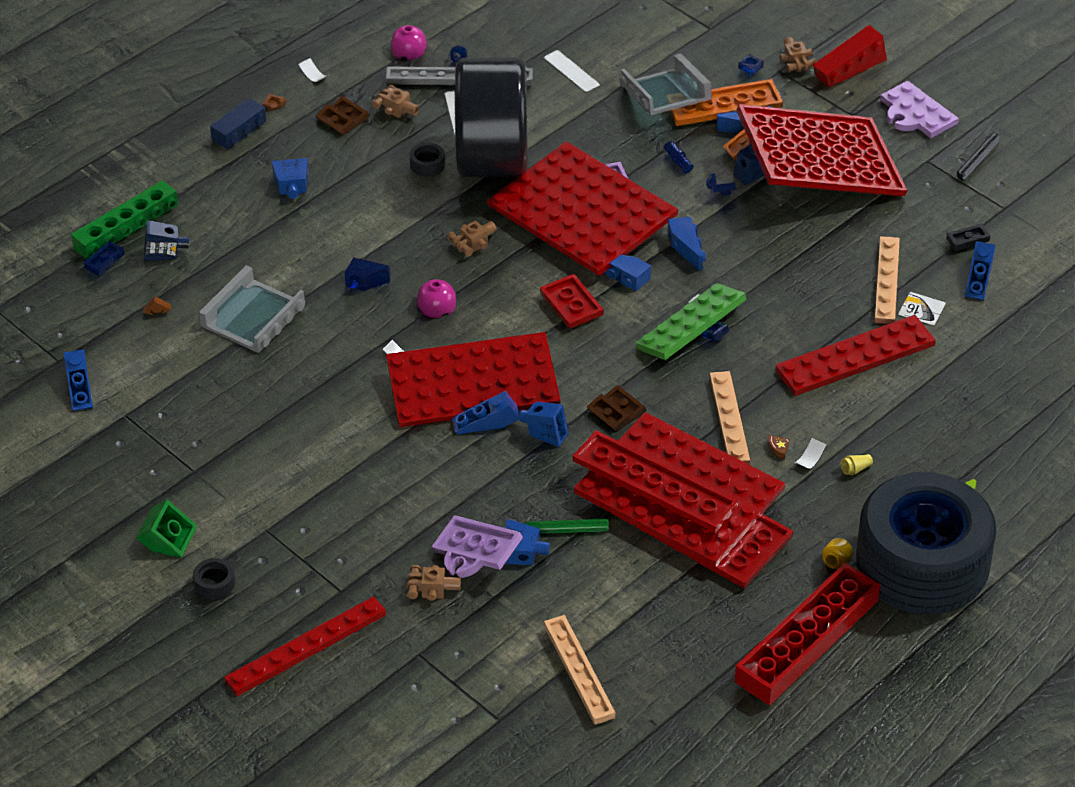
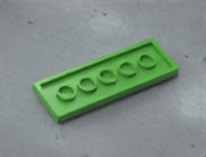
M716 283L692 302L685 305L684 308L673 314L669 319L658 325L654 330L644 335L643 338L636 342L637 349L666 360L746 301V294Z

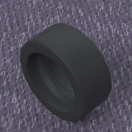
M429 142L421 143L410 151V168L415 174L429 177L437 175L444 170L445 152L441 146ZM428 156L437 159L428 163L418 161V159Z
M220 558L206 559L197 564L193 571V582L196 592L201 597L207 599H220L230 594L235 586L232 565ZM211 573H221L226 576L224 581L215 585L206 584L201 581L203 577Z

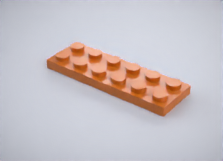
M768 79L711 89L712 99L670 110L676 126L715 120L717 119V114L735 112L738 104L783 108V101L773 80ZM683 95L666 97L667 105L687 100Z

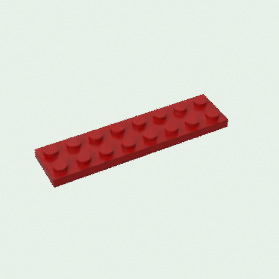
M912 315L778 363L775 370L794 396L935 346L936 340L918 317Z
M597 430L573 454V462L715 533L738 507L739 500Z

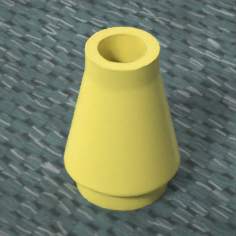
M869 454L847 455L841 460V470L845 475L853 476L872 466L873 459Z

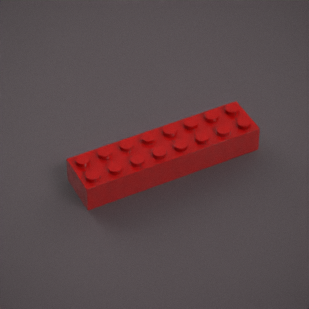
M845 562L736 665L734 682L770 706L878 602L880 584Z

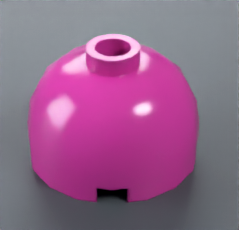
M411 25L402 26L392 35L391 51L397 58L401 59V56L407 57V60H413L425 54V49H427L426 37L418 27Z
M438 279L429 280L418 290L417 307L421 309L423 315L430 318H441L442 314L447 312L449 315L456 308L455 291L446 281Z

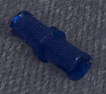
M668 141L664 145V149L672 157V161L678 164L684 173L691 172L694 165L687 159L686 153L680 150L673 141Z

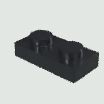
M981 223L949 232L946 239L954 251L975 246L976 241L989 242L990 234Z

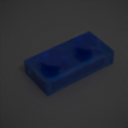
M108 241L84 262V269L100 276L125 254L124 248Z

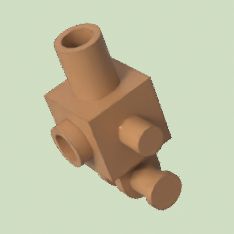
M792 37L784 40V54L779 55L781 62L786 61L788 73L794 70L800 72L801 68L804 71L808 70L817 62L815 58L808 60V57L812 56L813 52L812 49H806L802 41L795 42Z
M393 85L383 89L376 96V100H373L371 103L375 109H378L380 105H384L387 115L392 114L398 118H401L405 113L416 116L419 112V106L410 102L409 92L397 89Z
M475 220L468 225H462L459 236H456L454 232H450L447 235V239L452 242V245L459 252H464L469 257L473 252L481 248L485 249L488 246V235L496 232L497 228L492 221L482 226Z
M412 565L410 567L411 573L408 575L407 588L409 589L407 597L410 599L418 597L417 591L422 592V598H428L433 601L436 598L444 599L445 590H461V577H445V568L432 565L431 567H423V573H420V566Z

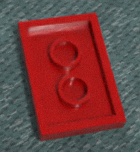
M575 274L540 287V294L569 329L604 315V309Z

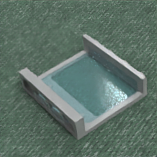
M682 54L674 55L675 69L634 79L625 69H621V77L619 78L621 86L650 115L712 99L711 82Z
M246 265L199 312L200 325L259 353L264 347L268 346L270 341L281 332L287 323L292 321L299 311L303 310L305 306L304 291L300 290L294 297H291L254 280L253 269Z

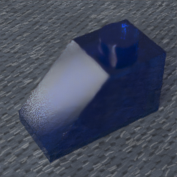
M353 257L345 271L346 287L361 291L387 284L391 280L390 266Z

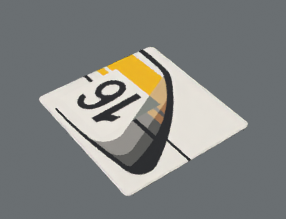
M910 292L898 314L904 317L916 315L921 322L935 325L946 303Z

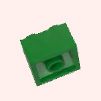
M166 499L151 508L136 539L153 552L180 558L183 556L198 525Z

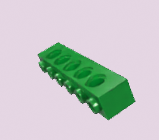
M161 180L72 233L73 248L88 260L145 226L147 221H153L178 206L177 191Z

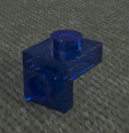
M715 173L709 174V178H706L707 189H710V193L720 192V196L731 195V191L736 190L735 182L717 184Z

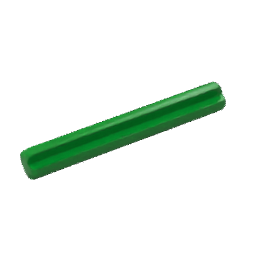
M608 519L525 522L526 525L538 528L540 534L605 532L609 530Z

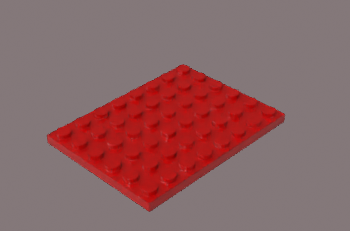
M738 104L736 111L768 184L892 196L906 195L908 190L871 117Z
M567 141L528 169L525 174L517 177L487 200L489 207L598 276L612 266L610 262L620 255L630 253L667 224L668 219H673L678 215L676 207Z
M645 412L618 441L739 500L738 507L715 533L591 470L574 487V493L716 568L785 489V483Z

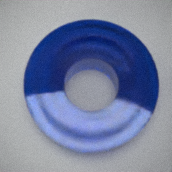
M461 45L452 47L449 53L450 58L456 63L458 60L468 56L466 48Z

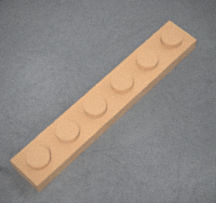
M880 236L875 323L878 324L895 322L900 238Z
M730 371L710 373V383L725 451L727 454L750 465L749 452Z
M565 615L544 621V627L594 725L614 719L615 711Z

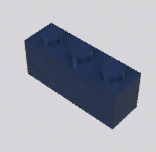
M248 98L210 125L211 139L224 148L229 149L266 122L265 107Z

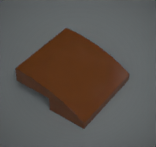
M341 96L332 106L327 104L315 117L343 135L359 126L370 115L365 109Z
M618 384L605 396L601 393L587 406L589 411L614 431L624 428L647 411L643 404Z

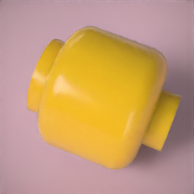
M842 538L831 540L822 551L823 562L835 570H838L845 562L848 564L853 557L852 546Z

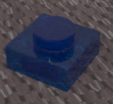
M748 54L738 62V68L752 76L764 67V61L751 54Z
M717 321L702 332L701 335L717 341L730 331L727 324Z

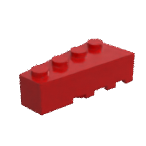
M871 25L866 26L813 64L815 76L827 87H832L886 61L884 37Z

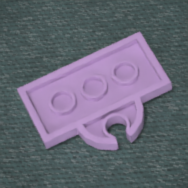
M909 81L881 94L880 101L889 107L887 112L888 123L892 124L894 120H901L895 122V129L913 131L919 129L928 137L933 138L958 124V117Z
M454 515L432 545V549L435 553L445 555L444 564L452 576L457 573L458 577L463 578L478 572L483 566L501 570L523 537L518 531Z

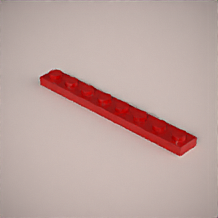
M373 596L225 676V683L236 696H239L386 616V609Z

